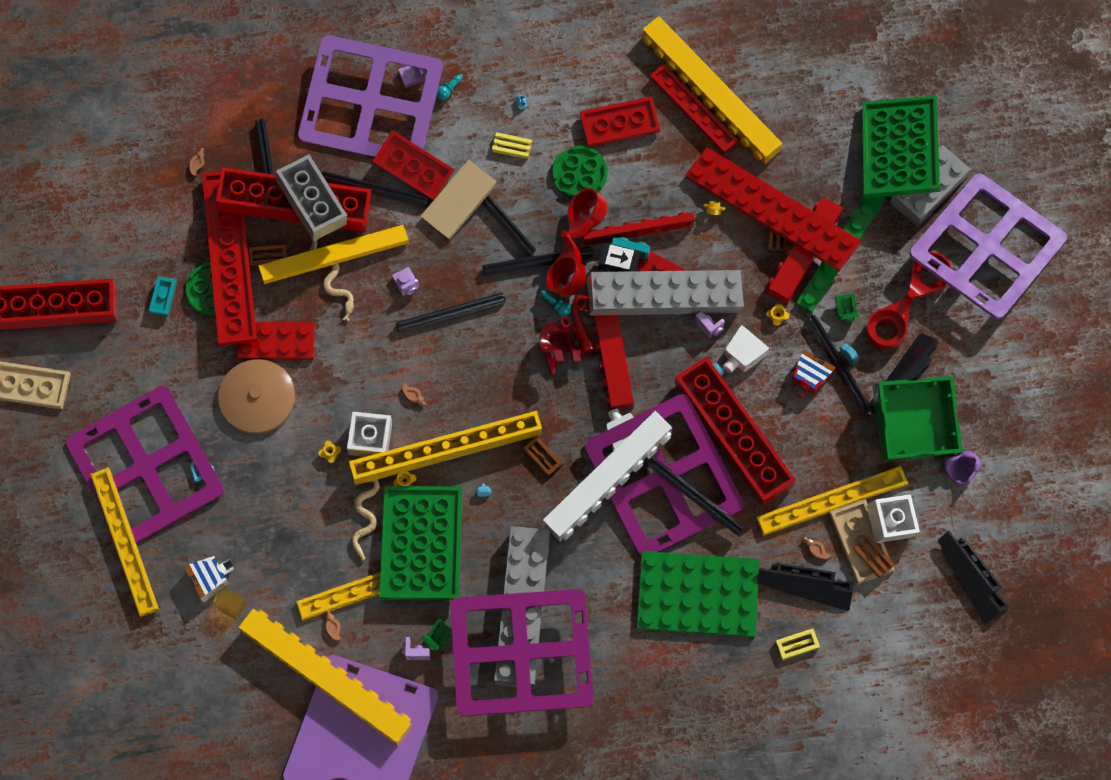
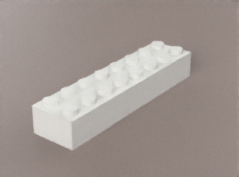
M654 411L543 519V525L559 541L562 539L567 540L574 533L573 528L576 525L580 527L588 519L587 515L591 511L595 513L601 507V501L604 498L608 500L616 492L615 487L618 484L622 486L629 479V474L632 471L637 472L643 466V460L646 457L650 459L657 452L659 444L664 445L669 441L672 435V427Z

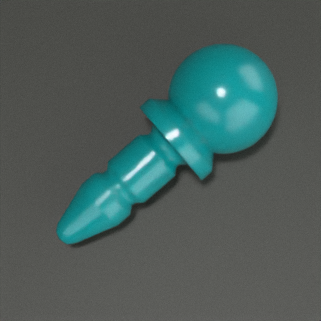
M459 74L449 83L445 82L443 86H440L436 97L439 100H447L450 93L454 92L453 88L461 81L463 75Z
M541 291L544 299L554 305L553 310H557L559 316L567 317L571 314L570 304L563 302L562 299L558 301L549 292Z

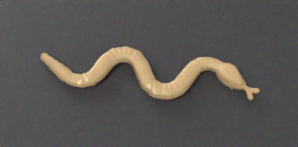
M318 239L312 242L310 251L317 249ZM339 263L331 265L332 271L324 279L323 287L325 292L332 296L347 297L348 301L345 303L346 316L343 320L347 319V321H350L348 315L352 313L354 308L353 295L348 290L333 289L330 286L340 270Z
M378 479L370 481L374 484V487L359 494L354 502L357 513L369 520V525L355 532L352 537L353 549L362 560L366 558L358 544V539L370 534L377 525L376 517L362 507V502L379 492L380 483Z

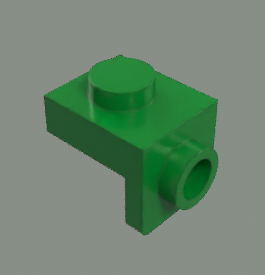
M853 292L834 296L837 317L840 320L851 322L855 320V317H860L859 312H857Z
M437 619L428 635L422 637V640L426 642L425 646L433 651L443 650L452 637V627L443 620Z

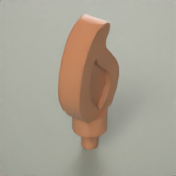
M203 148L190 161V172L194 177H197V172L205 166Z
M404 383L403 392L410 402H417L425 407L427 404L424 402L420 390L415 387H408L407 383Z
M806 537L803 539L814 557L821 560H827L830 557V554L825 552L824 545L821 542L813 541Z
M327 611V632L335 641H341L342 639L339 636L341 625L334 618V615Z

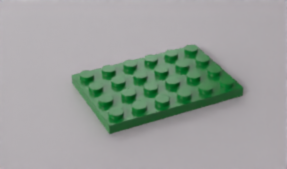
M937 95L862 102L864 197L875 198L941 192Z
M384 486L380 600L452 601L455 598H459L462 487Z
M642 551L637 629L755 638L758 599L757 579L760 559Z

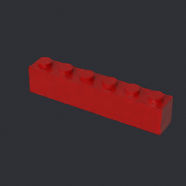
M823 197L821 202H816L812 211L836 224L842 214L843 207ZM796 245L793 248L789 247L785 255L787 259L784 263L780 262L776 269L778 274L775 278L772 277L767 284L769 288L768 295L786 305L789 304L816 258Z
M618 315L590 316L594 317L595 322L592 324L593 335H597L598 341L595 342L596 352L601 354V359H598L599 369L604 371L605 376L602 377L603 389L607 388L608 395H605L606 406H610L611 410L618 408L619 411L634 409V399Z

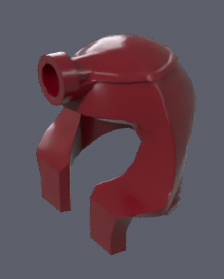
M566 316L561 317L557 322L547 323L541 329L539 335V345L544 353L550 374L556 373V362L564 361L562 352H570L572 362L581 361V350L576 347L569 336L570 331L567 327H569L570 321Z

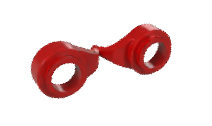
M592 188L581 190L571 200L567 211L569 232L566 230L561 232L565 246L547 273L546 284L548 289L562 298L578 293L586 280V269L581 263L580 251L571 237L583 236L589 229L598 226L605 218L607 212L605 197ZM594 207L591 214L587 217V214L590 211V209ZM574 273L572 279H571L570 282L566 285L567 279L570 277V275H572V274Z
M929 252L952 269L949 260L944 255L937 252ZM931 260L928 263L935 269H938L939 267ZM914 261L911 268V280L907 295L892 305L876 310L868 320L866 336L869 342L878 349L892 350L902 344L908 329L907 323L913 298L919 299L929 294H935L947 287V284L942 280L934 284L924 282L920 277V270L924 267ZM880 323H889L895 328L896 336L890 340H883L877 336L875 327Z

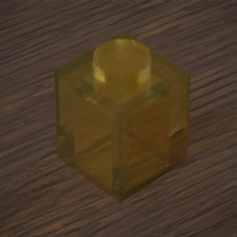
M225 587L222 592L219 591L214 599V605L218 610L236 620L247 604L243 597Z

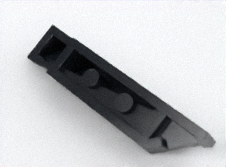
M919 334L886 381H914L930 366L932 359L929 355L937 348L939 341L925 334ZM873 397L869 404L871 408L875 410V403Z
M947 531L938 539V543L983 623L986 624L1005 612L1009 606L996 593L1003 587L968 541L963 538L955 539L951 531Z
M774 563L771 569L759 568L758 584L845 611L850 610L854 582L836 581V572L783 563Z

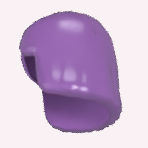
M971 451L958 453L945 462V470L949 477L958 485L963 486L968 485L981 468L979 457ZM962 465L968 470V472L961 469Z

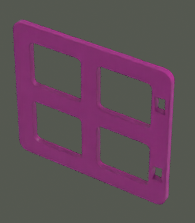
M166 386L155 388L69 436L66 441L69 451L102 510L90 475L97 471L84 447L111 430H117L133 459V465L113 475L117 490L142 477L160 508V512L157 515L131 529L136 544L215 500L224 492L223 485ZM149 399L151 404L141 409L138 404ZM161 404L175 427L179 438L153 454L147 455L130 425V420ZM96 428L98 433L88 438L86 433ZM188 452L206 486L182 501L173 503L156 469L178 455Z
M685 394L677 395L589 439L585 443V450L596 469L606 459L602 452L603 449L611 446L612 443L630 436L654 411L663 419L680 412L693 434L699 450L672 464H667L657 446V452L652 457L658 459L678 476L707 463L726 498V501L718 505V507L731 516L741 511L744 506V502L690 398ZM654 470L652 474L624 488L618 484L615 487L616 492L610 497L641 557L642 551L660 552L719 522L715 518L713 519L707 512L694 516L681 491ZM660 486L666 494L680 524L652 539H647L629 505V501ZM668 535L670 541L659 546L658 539Z
M570 589L459 597L451 601L457 712L461 716L586 708L592 705L593 688L586 598L582 590ZM567 604L571 606L573 639L571 641L533 644L528 642L526 609L528 607ZM510 609L512 611L514 639L512 645L470 648L468 646L467 612ZM582 612V623H575V613ZM558 657L575 658L576 693L533 696L531 694L530 660ZM503 661L515 662L517 696L515 698L472 700L469 670L471 664ZM586 672L587 684H580L579 673Z

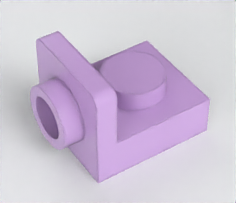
M410 66L398 69L405 88L425 81L427 71L424 69Z
M409 267L392 275L402 296L406 294L411 295L419 288V282L415 279Z
M702 311L695 317V323L708 338H711L713 335L716 337L724 330L725 321L723 319L714 324L712 318L708 314L705 315Z
M406 637V642H402V654H405L406 660H430V649L426 648V646L416 645L414 648H411L410 637Z

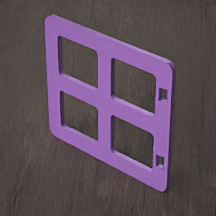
M324 36L321 40L298 132L300 140L306 143L375 157L382 145L371 143L368 139L375 111L379 109L415 117L416 121L411 142L424 149L443 71L442 61L438 58L340 37ZM335 51L368 57L374 60L365 91L326 82ZM323 56L328 57L326 67L320 66ZM389 62L427 71L420 102L416 103L380 94L386 65ZM323 98L362 106L354 138L315 130ZM309 110L315 112L313 122L307 121Z
M978 173L973 176L916 242L909 254L914 261L995 319H1002L1067 240V235L991 179ZM979 191H983L1008 210L989 234H984L959 215ZM1019 220L1025 221L1049 239L1030 264L1024 263L1000 245ZM948 227H952L977 245L976 250L958 271H953L928 252L929 248ZM989 256L994 257L1018 275L1017 280L999 301L993 300L969 282V279ZM930 260L939 266L937 270L928 264ZM978 295L987 301L986 304H983L976 297Z

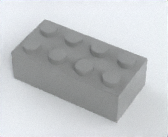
M943 145L939 148L941 192L892 196L890 201L891 205L917 227L967 179L971 170Z
M310 155L276 171V182L313 241L347 224V214Z

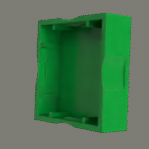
M953 376L931 377L917 381H884L872 385L882 462L951 456L963 452L960 425L956 415L957 401Z

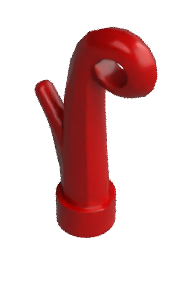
M579 295L573 300L571 305L573 325L570 324L567 327L578 340L582 355H590L596 351L594 341L591 340L579 311L589 308V298L586 295ZM585 301L583 306H579L580 302Z

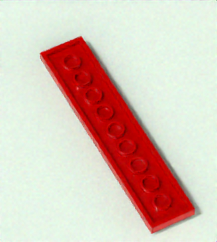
M706 147L685 174V178L839 272L861 244V240L708 147Z
M220 171L202 173L218 344L219 346L257 342L245 218L243 214L216 211Z

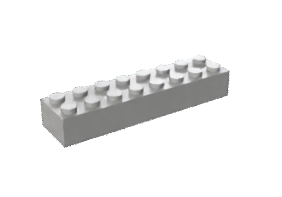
M741 270L591 272L587 279L590 316L698 314L701 311L704 314L739 313L744 307Z
M511 526L504 594L545 591L550 530ZM543 606L528 607L526 609L527 638L531 644L539 643ZM502 609L498 646L512 645L514 642L512 611L510 609ZM532 659L529 662L531 689H535L538 659ZM496 662L495 685L517 687L515 662Z

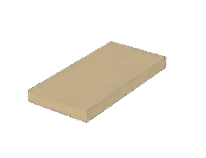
M468 160L424 211L421 217L450 240L498 183L472 161Z
M0 361V400L63 410L71 373Z
M866 499L829 512L857 585L878 578L853 550L868 535L875 542ZM866 543L868 547L887 567L888 565L882 560V558L874 551V549L868 543ZM876 543L889 558L884 543ZM861 547L860 549L881 572L882 568L874 561V559L866 552V550L863 547ZM892 567L884 575L894 572V567Z

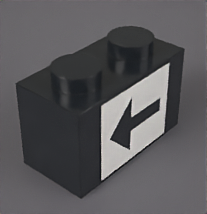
M604 242L598 262V270H601V272H637L641 251Z

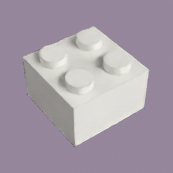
M352 412L347 446L349 455L367 457L389 451L392 429L391 416Z
M911 495L877 499L867 505L875 543L911 538L920 532Z

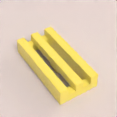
M496 132L492 152L528 159L532 140ZM497 145L507 146V147H509V148H514V149L517 148V149H521V150H526V152H521V151H516V150H512V149L497 147Z
M813 628L776 640L782 661L820 648ZM808 635H811V637H812V638H809V639H806V640H803V641H800V642H797V643H794V644H791V645L782 647V644H784V643H787V642H790V641H793V640H796V639H799V638H802V637H805V636H808ZM814 642V645L785 654V651Z

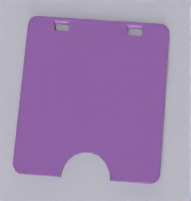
M336 655L329 656L328 659L332 662L331 665L336 669L339 666L347 672L348 665L360 669L357 675L347 672L346 676L351 680L354 678L359 680L363 684L362 688L366 691H374L379 695L378 699L383 703L387 701L395 707L394 711L399 715L401 713L407 715L411 719L412 729L400 745L397 746L316 687L283 774L284 780H334L339 778L346 780H409L438 700V692L434 688ZM406 685L417 688L416 693L412 694L404 691Z

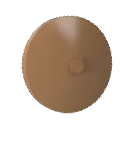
M259 359L245 361L232 368L222 380L218 393L219 407L226 421L235 429L254 435L269 433L282 426L290 417L296 399L295 388L288 373L273 362Z

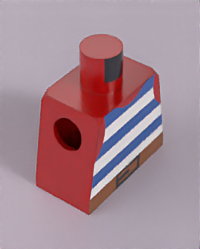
M804 349L791 380L792 383L797 385L793 390V394L799 398H803L806 392L815 395L832 377L836 367Z

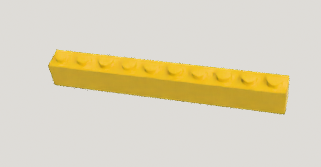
M660 16L642 29L643 42L647 46L650 45L660 59L663 58L666 61L668 68L671 71H675L679 79L691 87L692 93L697 97L699 96L703 100L704 105L715 112L717 119L720 122H724L728 126L729 131L740 138L742 145L749 148L758 161L761 160L766 164L781 151L783 143Z
M537 411L355 459L349 461L354 484L359 485L401 472L411 471L540 436L542 427Z
M251 610L239 626L243 634L395 745H400L412 729L411 719L404 713L399 715L394 711L395 707L387 701L385 703L378 699L379 695L374 691H366L362 688L363 684L356 678L353 680L346 676L348 673L339 666L336 669L331 665L332 662L324 655L320 657L315 654L316 650L309 644L304 646L300 643V638L294 633H286L284 626L277 621L271 622L265 612L262 610Z

